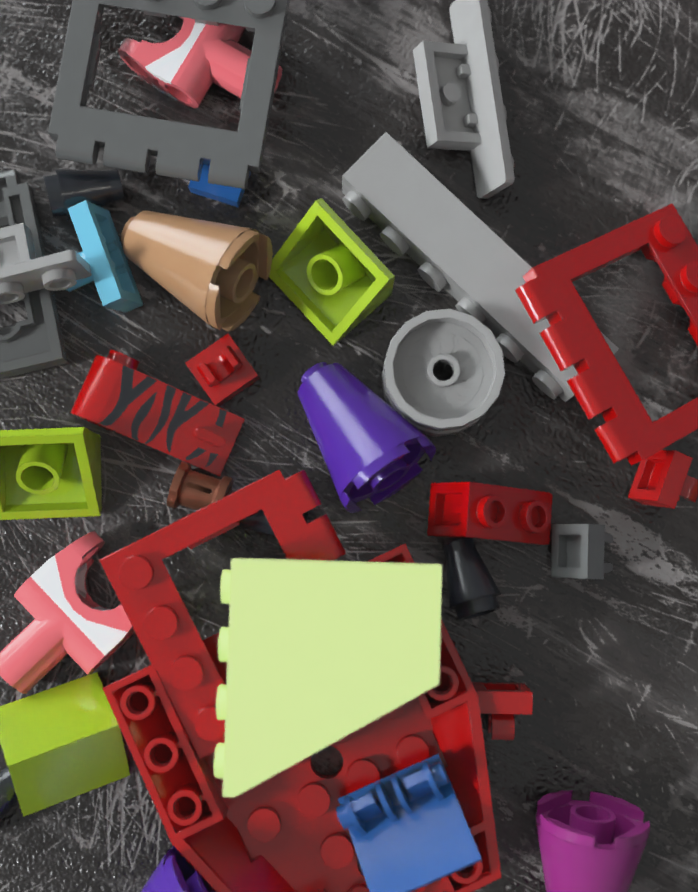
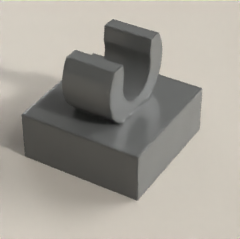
M552 524L551 577L604 580V573H609L613 570V564L604 563V543H613V536L605 532V525Z

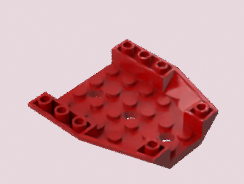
M406 544L369 560L370 562L415 563ZM442 619L439 685L328 745L338 749L343 757V764L336 773L324 775L317 772L312 765V755L236 797H223V779H215L214 776L215 752L199 760L164 685L152 664L102 688L172 845L216 892H369L363 871L358 864V857L349 830L342 827L336 813V807L340 806L338 798L437 754L440 755L482 861L412 892H474L502 878L478 694ZM220 632L204 639L203 642L224 684L227 685L228 662L219 661L218 642Z

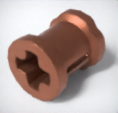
M181 462L169 489L167 506L176 509L179 505L199 510L231 494L234 479L224 476L220 480L193 471L191 464Z

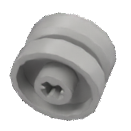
M453 309L425 311L405 322L390 341L382 371L384 398L393 409L423 434L432 437L456 435L476 424L498 398L505 376L503 352L492 331L473 315ZM434 366H441L442 373L450 371L452 377L446 381L437 379L433 374Z

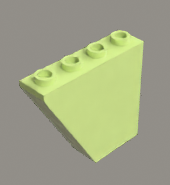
M269 558L231 559V569H223L220 586L222 604H230L229 627H221L218 642L219 661L228 662L227 685H219L216 699L217 720H225V743H217L214 756L215 779H223V797H236L439 685L442 564Z

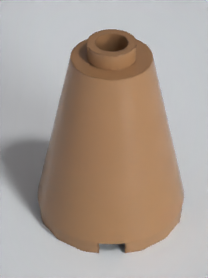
M145 210L131 217L124 225L121 234L124 254L131 262L209 326L219 330L233 331L247 319L261 297L253 293L259 277L268 280L273 257L271 239L256 229Z

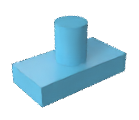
M87 200L68 208L83 250L78 254L90 264L92 275L77 280L75 286L66 290L71 292L94 281L103 307L126 313L142 306L143 302L110 212Z

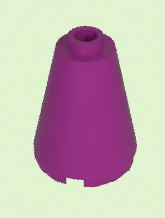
M573 790L549 793L539 799L535 818L546 892H629L649 838L650 822L643 823L644 812L639 807L621 798L591 791L589 801L572 800Z

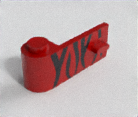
M110 349L107 358L100 355L95 356L70 412L71 414L109 431L124 435L216 476H221L245 420L244 418L137 371L140 362L123 353Z

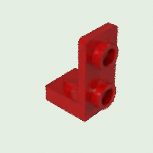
M476 482L431 483L427 536L478 538L548 545L550 542L553 497L550 492Z

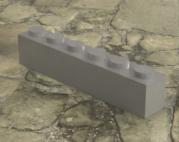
M385 132L342 175V193L345 195L342 200L344 204L360 220L365 221L367 218H370L382 230L380 236L393 252L399 256L406 252L419 264L418 273L423 280L436 291H441L444 288L458 301L455 306L459 312L473 315L488 327L496 337L503 355L514 363L521 360L535 373L532 380L543 393L552 399H556L559 396L564 402L568 401L574 396V393L567 381L578 375L574 366L562 372L560 371L539 334L544 329L550 327L548 320L545 319L534 324L515 292L518 287L526 283L522 276L532 267L395 139ZM602 333L611 351L615 354L619 348Z

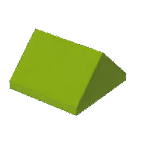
M322 198L313 203L272 259L269 277L332 345L342 340L392 295L395 279L390 270Z
M85 427L0 430V520L101 516L100 435Z
M98 672L0 706V743L23 817L130 776L121 729L102 689L104 687Z

